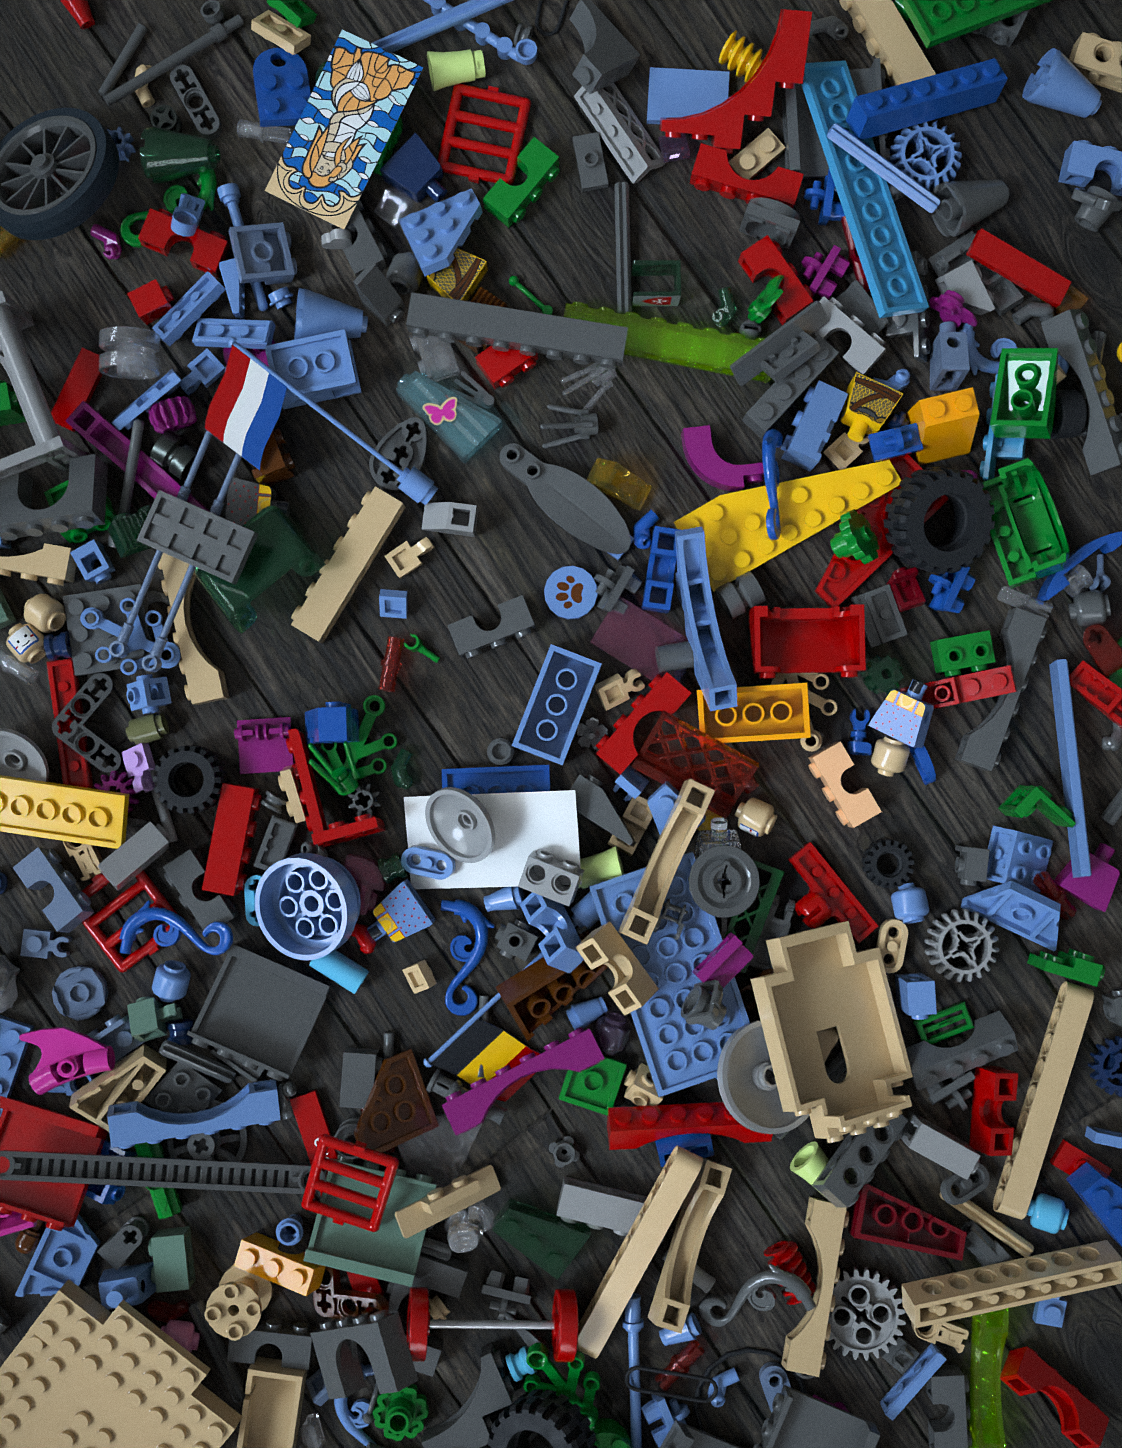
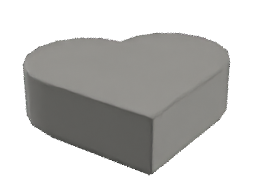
M333 229L331 232L324 233L321 236L322 247L325 249H345L354 244L352 234L347 229Z

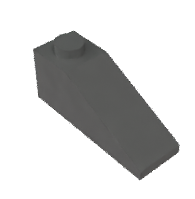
M371 261L353 283L363 306L385 326L389 327L392 322L395 324L402 318L405 306L402 298L376 264Z
M590 774L587 778L579 775L570 789L575 790L577 812L634 847L637 842L607 792L600 788L602 782Z

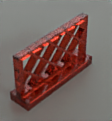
M663 710L631 767L661 784L668 781L679 792L684 781L692 779L715 790L707 809L726 819L733 805L759 767V763ZM666 721L675 726L677 733L664 736L661 725ZM693 736L699 740L701 746L688 749L685 738ZM679 739L683 750L670 752L666 741ZM661 742L664 753L657 755L649 751L648 747L650 744ZM718 750L722 752L725 760L712 762L708 751ZM703 752L706 763L694 765L690 755ZM685 756L688 766L680 768L674 764L672 758ZM742 763L750 769L747 773L735 775L732 764ZM727 766L730 776L717 778L714 768ZM709 769L712 780L704 781L698 778L696 771ZM733 782L735 788L733 795L731 796L723 792L720 784Z

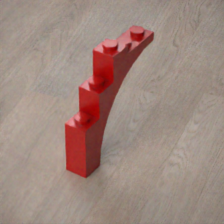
M781 9L776 33L767 55L755 74L739 91L721 104L701 113L684 117L660 118L659 129L665 132L666 137L681 138V133L692 134V139L708 140V135H712L711 145L726 150L729 154L733 153V149H740L744 115H748L747 120L763 121L764 116L771 117L775 83L779 82L778 87L790 89H795V83L803 84L812 12Z

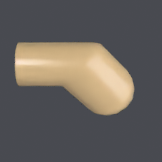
M144 64L138 66L135 77L152 66H145ZM148 83L135 91L143 107L147 108L155 103L148 89Z

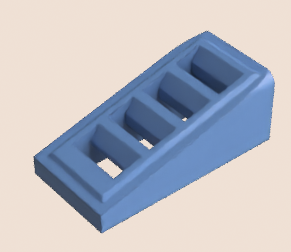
M235 258L219 262L232 313L236 319L244 320L245 283L240 284Z

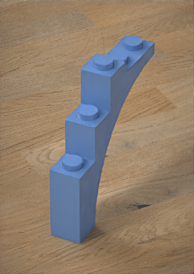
M701 526L675 531L677 572L675 573L677 597L684 610L686 636L693 650L696 679L710 711L737 707V684L725 654L712 599L704 530Z

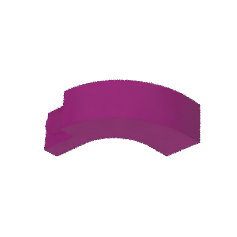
M710 425L683 428L681 438L686 460L695 474L707 484L726 491H741L744 487V480H747V483L763 481V462L734 465L727 463L717 455L712 445Z

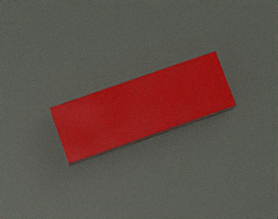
M82 347L51 411L55 424L75 433L76 430L66 422V419L82 401L89 404L109 360Z

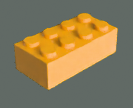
M808 683L737 687V707L710 711L702 691L697 690L700 744L811 738Z

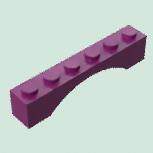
M82 401L66 419V422L125 471L130 439L121 431H118L94 407ZM140 449L135 481L154 499L159 490L177 497L182 485ZM190 493L187 500L188 503L208 512L210 511Z
M583 1027L569 1033L570 1039L560 1044L559 1040L553 1041L544 1046L545 1052L537 1056L533 1052L519 1059L520 1065L512 1069L510 1065H507L495 1072L497 1077L489 1081L482 1078L470 1085L472 1090L464 1094L459 1090L447 1096V1102L442 1107L455 1135L459 1136L483 1124L488 1111L497 1098L509 1086L523 1077L551 1069L571 1070L581 1073L604 1061L605 1058L591 1030L584 1031Z

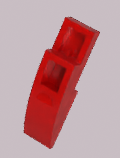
M1012 665L924 683L928 687L922 700L933 705L934 709L1017 692ZM904 687L900 689L901 691L907 693L909 687Z

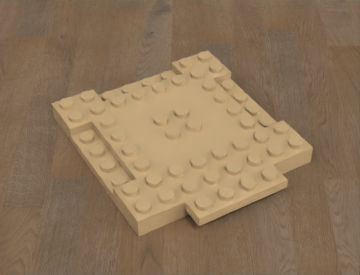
M69 1279L56 1293L0 1367V1448H220L234 1432L242 1415L201 1384L210 1371L207 1365L131 1305L122 1300L113 1313H111Z

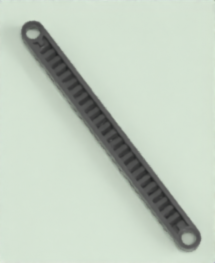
M0 1150V1157H6L10 1162L9 1169L5 1173H0V1180L304 1194L306 1187L304 1177L311 1169V1165ZM322 1170L320 1179L326 1181L325 1173Z

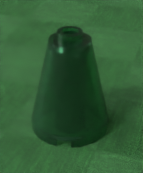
M147 127L141 134V139H145V147H140L141 164L145 176L152 178L153 181L151 183L162 184L215 169L217 163L221 160L219 147L210 139L158 127Z

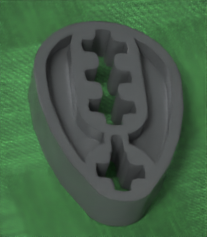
M411 417L399 423L380 440L375 450L390 462L395 463L398 459L395 453L396 450L402 451L403 448H406L408 457L407 459L404 457L400 459L401 470L403 471L406 467L411 470L415 466L422 472L428 446L427 430L424 422L419 418ZM416 424L419 425L420 435L414 434L408 442L410 437L409 426L414 428ZM371 454L369 467L376 483L387 491L402 492L397 488L400 484L397 481L399 475L394 471L393 476L396 480L385 484L383 474H389L392 469Z

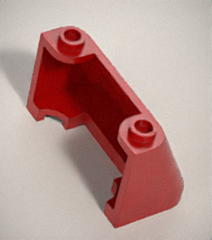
M864 604L850 605V607L841 608L840 606L832 608L787 609L774 607L772 610L768 606H754L749 610L753 671L759 674L760 679L776 678V673H841V677L849 678L858 677V672L866 670Z

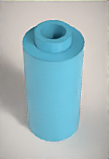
M337 950L322 958L311 960L309 964L310 967L353 994L357 992L369 973L367 969Z

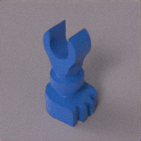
M855 708L849 716L853 725V731H851L850 735L853 741L847 742V753L862 756L871 755V744L863 742L867 736V733L864 731L866 724L870 720V713L866 709L864 711V720L858 721Z

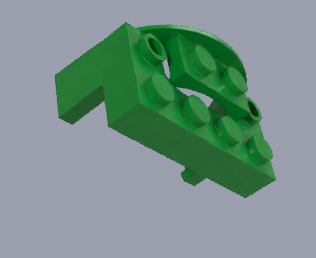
M1027 458L998 469L1000 476L982 482L984 484L982 490H988L992 497L989 504L994 505L995 514H992V521H995L994 529H990V534L1011 589L1064 570L1063 565L1068 561L1070 550L1053 499L1035 464ZM1030 494L1033 495L1030 498L1013 503L1016 499L1022 498Z

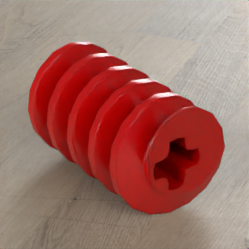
M780 1241L764 1250V1256H773L769 1259L768 1264H773L782 1270L797 1275L808 1285L812 1292L811 1296L815 1293L816 1286L811 1281L810 1273L806 1271L807 1266L802 1261L801 1253L797 1251L798 1246L796 1242ZM785 1288L781 1291L783 1296H791L786 1304L795 1305L802 1303L797 1300L793 1293L786 1292Z

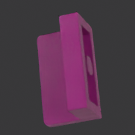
M729 933L692 972L701 982L718 980L724 988L753 958V955L734 934Z

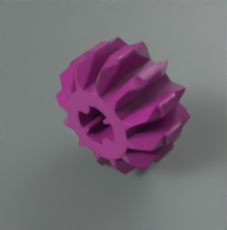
M185 396L162 400L159 403L153 404L148 410L151 425L160 434L170 430L177 432L178 430L192 426L197 420L194 405Z
M111 771L110 777L108 775L101 776L103 784L95 783L94 785L98 790L112 792L120 790L121 793L129 794L128 813L133 811L131 803L138 804L140 802L138 798L134 797V794H138L132 787L134 778L128 780L127 772H122L119 776L118 771Z

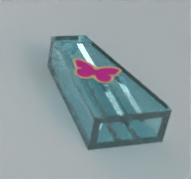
M414 371L411 375L405 374L397 383L396 391L398 396L464 463L503 427L502 421L497 416L417 371Z

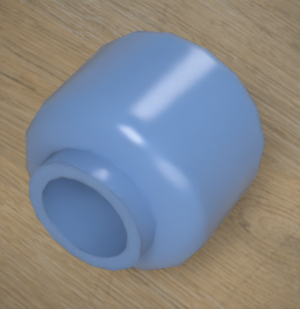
M906 883L898 887V891L891 895L896 919L903 920V924H912L925 920L924 916L929 913L926 892L923 888L915 887L914 883Z
M168 960L156 968L152 990L163 1002L172 1003L175 1000H179L187 993L191 973L184 963L177 960Z

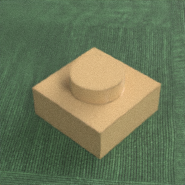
M425 959L402 970L414 994L437 984L432 970L427 965Z

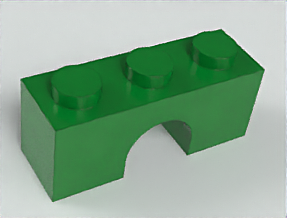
M535 137L532 138L517 157L518 168L527 175L526 181L521 185L511 186L500 178L483 198L484 208L508 228L514 222L518 223L523 218L530 202L535 203L543 192L542 187L547 181L552 182L560 171L559 156Z

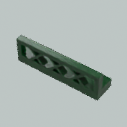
M755 860L753 862L756 867L769 872L766 883L758 889L757 896L759 901L757 907L749 913L745 910L744 915L740 917L738 915L732 916L726 931V936L732 933L737 937L733 929L735 923L747 918L749 923L747 933L738 939L743 941L742 944L752 955L784 874V871ZM750 961L740 972L746 974Z

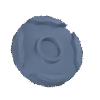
M83 965L71 967L59 975L55 986H53L52 997L54 1005L59 1013L73 1018V1020L79 1021L91 1018L100 1012L107 1002V982L102 974L93 967Z

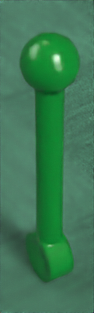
M517 276L509 278V284L516 286L542 309L543 314H553L552 307L549 305L545 306L519 282Z

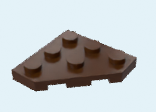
M412 1049L384 1059L354 1131L357 1141L366 1143V1148L381 1153L439 1127Z

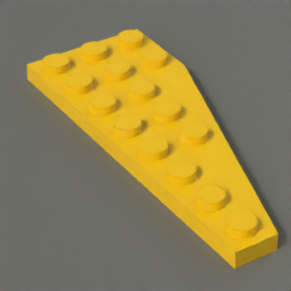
M890 460L780 482L777 487L781 533L777 540H770L767 533L766 513L770 509L766 486L720 495L674 522V525L680 530L702 526L705 535L710 587L715 592L716 588L727 582L731 583L736 577L747 571H752L839 521L840 516L853 509L858 510L900 486L901 479Z

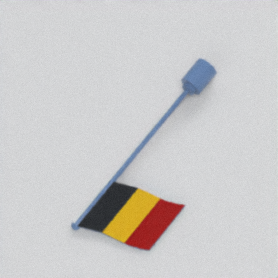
M590 892L571 909L574 913L571 916V919L574 921L572 922L574 927L578 925L581 929L584 926L590 929L599 920ZM542 952L538 956H536L525 968L543 958L544 956ZM497 993L431 1057L425 1058L424 1065L426 1067L437 1066L459 1076L471 1085L482 1078L489 1081L497 1077L495 1072L507 1065H510L511 1069L520 1065L519 1059L534 1052L535 1056L541 1053L531 1049L505 1030L479 1019L501 998L500 994ZM481 1064L484 1070V1077H478ZM535 1073L523 1077L509 1086L497 1100L506 1102Z

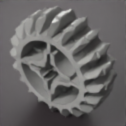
M952 909L951 918L948 914L942 913V923L936 919L933 920V924L937 928L936 930L927 929V932L933 936L932 939L927 938L924 942L932 945L931 948L925 950V954L934 955L928 962L931 965H937L935 969L937 973L941 974L944 972V977L949 980L954 976L957 982H961L964 976L966 981L971 982L973 974L978 978L982 977L981 969L987 972L991 971L987 962H996V958L991 956V953L999 952V948L992 946V943L997 942L999 939L997 936L990 935L994 932L995 928L991 925L986 926L988 923L987 918L982 917L979 919V913L975 911L969 914V910L962 909L959 914L956 909ZM970 924L977 932L973 934L969 932L963 935L961 931L957 930L956 926ZM946 933H948L949 942L943 947L942 951L943 939ZM960 940L966 942V945H963L965 946L963 951L957 949V946H960L958 944ZM981 943L979 954L975 957L974 949ZM961 956L967 965L952 966L946 959Z

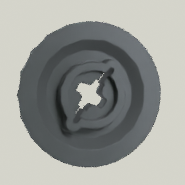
M726 845L714 846L698 856L690 867L691 871L688 877L689 891L700 909L710 915L726 918L741 914L750 907L757 896L759 889L757 867L750 856L741 849ZM725 873V877L730 879V884L725 885L722 894L721 885L717 884L716 880Z

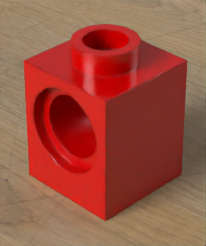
M156 279L127 293L139 318L146 325L163 317L173 307L171 301L174 300V297L167 285L162 287Z

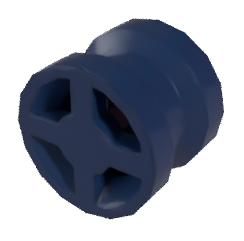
M68 631L61 632L60 635L56 636L53 634H46L44 636V650L50 661L57 660L58 657L62 656L72 658Z
M179 1019L166 1022V1028L170 1032L167 1040L179 1045L192 1044L193 1037L188 1036L187 1033L192 1030L194 1020Z

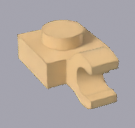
M427 537L412 547L405 541L385 555V558L397 576L402 579L423 564L418 557L428 553L435 547Z

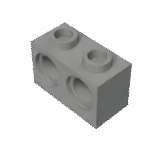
M533 851L527 858L518 887L570 906L575 899L585 870L578 868L579 865L573 861L563 860L562 862L554 859L553 854L547 851ZM534 865L543 867L545 876H538L534 872ZM559 876H567L571 881V886H563L559 881Z

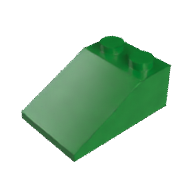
M1002 348L990 421L995 438L1051 439L1055 414L1058 348Z

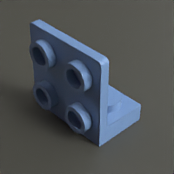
M993 826L988 845L990 851L986 879L999 883L1013 881L1032 891L1041 892L1053 841L1020 831Z

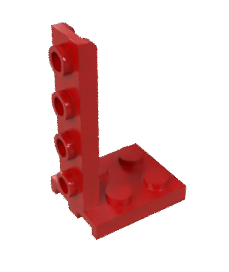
M297 729L288 730L289 738H286V744L289 753L294 754L296 763L292 764L296 780L300 779L302 790H299V796L302 805L307 806L309 815L305 816L309 832L313 831V834H311L313 844L328 847L386 831L384 821L371 816V814L355 817L356 822L350 824L344 821L329 824L328 829L313 767L309 764L310 755L305 735Z

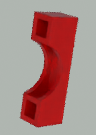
M701 143L689 184L694 185L696 189L701 191L712 190L718 192L727 199L738 198L745 200L747 204L751 199L761 197L782 202L793 208L804 174L778 166L766 178L760 180L745 179L736 174L731 168L726 150Z
M668 672L663 676L658 673L648 684L652 688L646 696L640 694L630 705L634 710L628 717L622 714L613 725L616 728L614 733L610 737L605 734L595 745L599 749L595 754L619 775L623 773L638 755L633 742V733L638 721L644 715L655 711L674 714L691 694L689 690Z
M1028 1346L1011 1350L999 1378L1019 1396L1038 1391L1046 1394L1052 1400L1059 1413L1061 1433L1078 1448L1101 1447L1110 1418L1096 1404L1083 1396L1077 1387L1059 1375L1055 1368L1043 1361L1036 1351Z

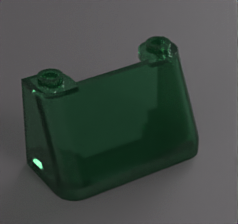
M267 506L242 526L258 533V536L236 585L197 567L195 568V575L201 585L240 634L251 627L257 618V612L250 602L290 569L293 568L300 576L307 577L315 574L326 565L302 532L277 506Z

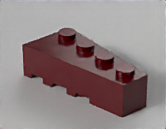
M869 1183L863 1185L858 1192L860 1196L856 1203L852 1205L847 1231L854 1238L963 1260L967 1232Z

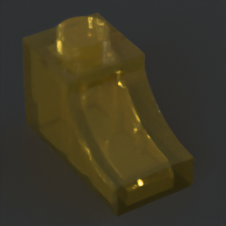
M601 458L596 459L587 478V481L598 488L603 494L614 497L636 510H641L652 488L651 485L618 462Z

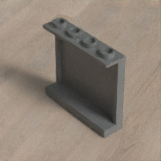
M232 944L230 949L226 951L227 957L192 1030L188 1031L187 1035L193 1037L192 1043L207 1049L209 1044L218 1048L217 1054L232 1060L234 1055L243 1059L242 1065L257 1071L259 1066L268 1070L267 1076L282 1082L283 1078L290 1079L332 987Z

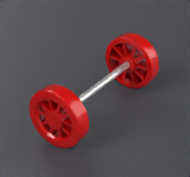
M411 1287L408 1299L407 1343L413 1362H424L426 1360L430 1328L551 1329L554 1360L556 1362H573L576 1357L578 1344V1305L576 1293L573 1289L555 1290L552 1304V1321L430 1320L428 1288Z

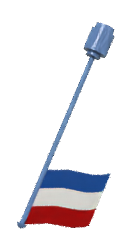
M232 337L228 340L231 351L225 374L209 405L205 421V429L260 470L264 448L280 416L286 389L288 388L399 475L397 481L400 482L397 488L417 503L421 502L426 505L438 490L433 485V480L415 466L411 470L406 467L402 471L237 343V338Z

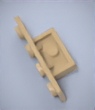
M487 1165L467 1176L457 1177L451 1181V1184L443 1188H436L428 1192L426 1197L396 1211L395 1217L402 1236L409 1238L500 1191L501 1187L493 1166Z

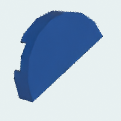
M907 745L910 748L911 756L923 783L928 785L935 782L936 773L925 746L913 748Z

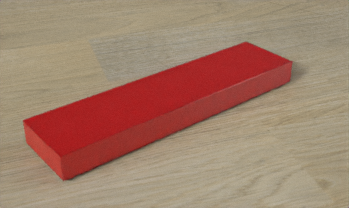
M982 228L977 231L966 253L970 258L1055 308L1060 306L1071 284L1070 280Z

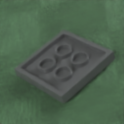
M142 584L63 596L75 676L121 670L120 665L123 660H138L150 655L149 652L139 649L128 653L124 658L115 657L108 663L99 662L95 657L96 650L100 647H109L113 641H117L118 637L100 628L88 629L83 626L80 619L85 609L93 607L101 610L105 619L122 627L128 619L126 614L120 610V602L125 598H131L136 601ZM145 595L138 615L146 638L153 642L151 626L145 622V615L148 612ZM127 601L124 604L125 610H132L133 603L131 601ZM93 613L87 616V621L90 624L96 621V616ZM107 650L100 652L101 659H108L109 652ZM132 662L125 664V669L134 667Z

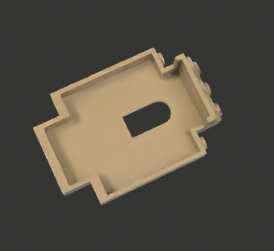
M849 921L766 940L774 973L750 980L783 1112H794L795 1116L809 1114L815 1138L827 1139V1143L841 1141L844 1139L843 1135L850 1133V1135L866 1133V1127L869 1126L881 1128L890 1125L889 1120L898 1118L899 1115L903 1114L902 1109L912 1106L909 1095H893L892 1088L904 1085L903 1080L912 1078L913 1075L880 948L856 952ZM835 1026L837 1027L847 1066L846 1077L840 1083L832 1082L827 1075L816 1033L817 1031Z

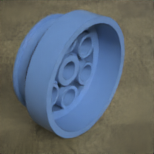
M299 853L273 864L262 875L255 893V912L263 934L277 950L298 960L319 959L341 947L351 936L360 914V892L351 873L334 859L318 854Z

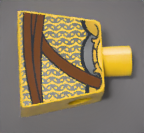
M456 248L451 265L427 275L430 286L442 297L468 301L488 271L487 261Z
M856 372L847 387L846 393H848V396L843 405L840 418L843 424L850 427L847 434L848 438L855 442H861L865 434L877 433L903 393Z

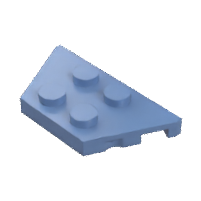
M1013 881L962 899L961 908L967 909L971 913L975 911L979 913L980 917H985L988 921L1052 951L1057 949L1060 903Z
M79 1214L74 1227H63L62 1231L46 1227L15 1296L24 1297L26 1294L51 1296L56 1294L68 1279L78 1287L81 1286L101 1241Z

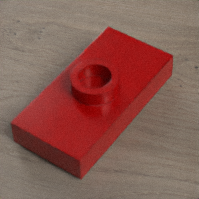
M1064 1139L1050 1160L1052 1165L1069 1175L1086 1162L1108 1175L1112 1171L1110 1167Z

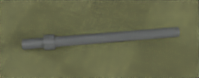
M236 15L223 24H215L209 28L210 32L103 96L105 102L110 107L214 42L220 43L227 39L229 33L244 25L242 18Z

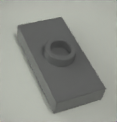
M599 132L572 137L582 192L607 188L608 179Z
M272 815L253 866L266 871L273 864L287 858L299 824Z

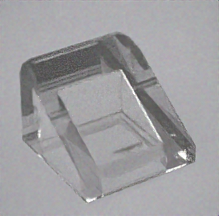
M388 188L382 195L374 213L397 228L400 224L399 219L406 216L414 202L397 189Z

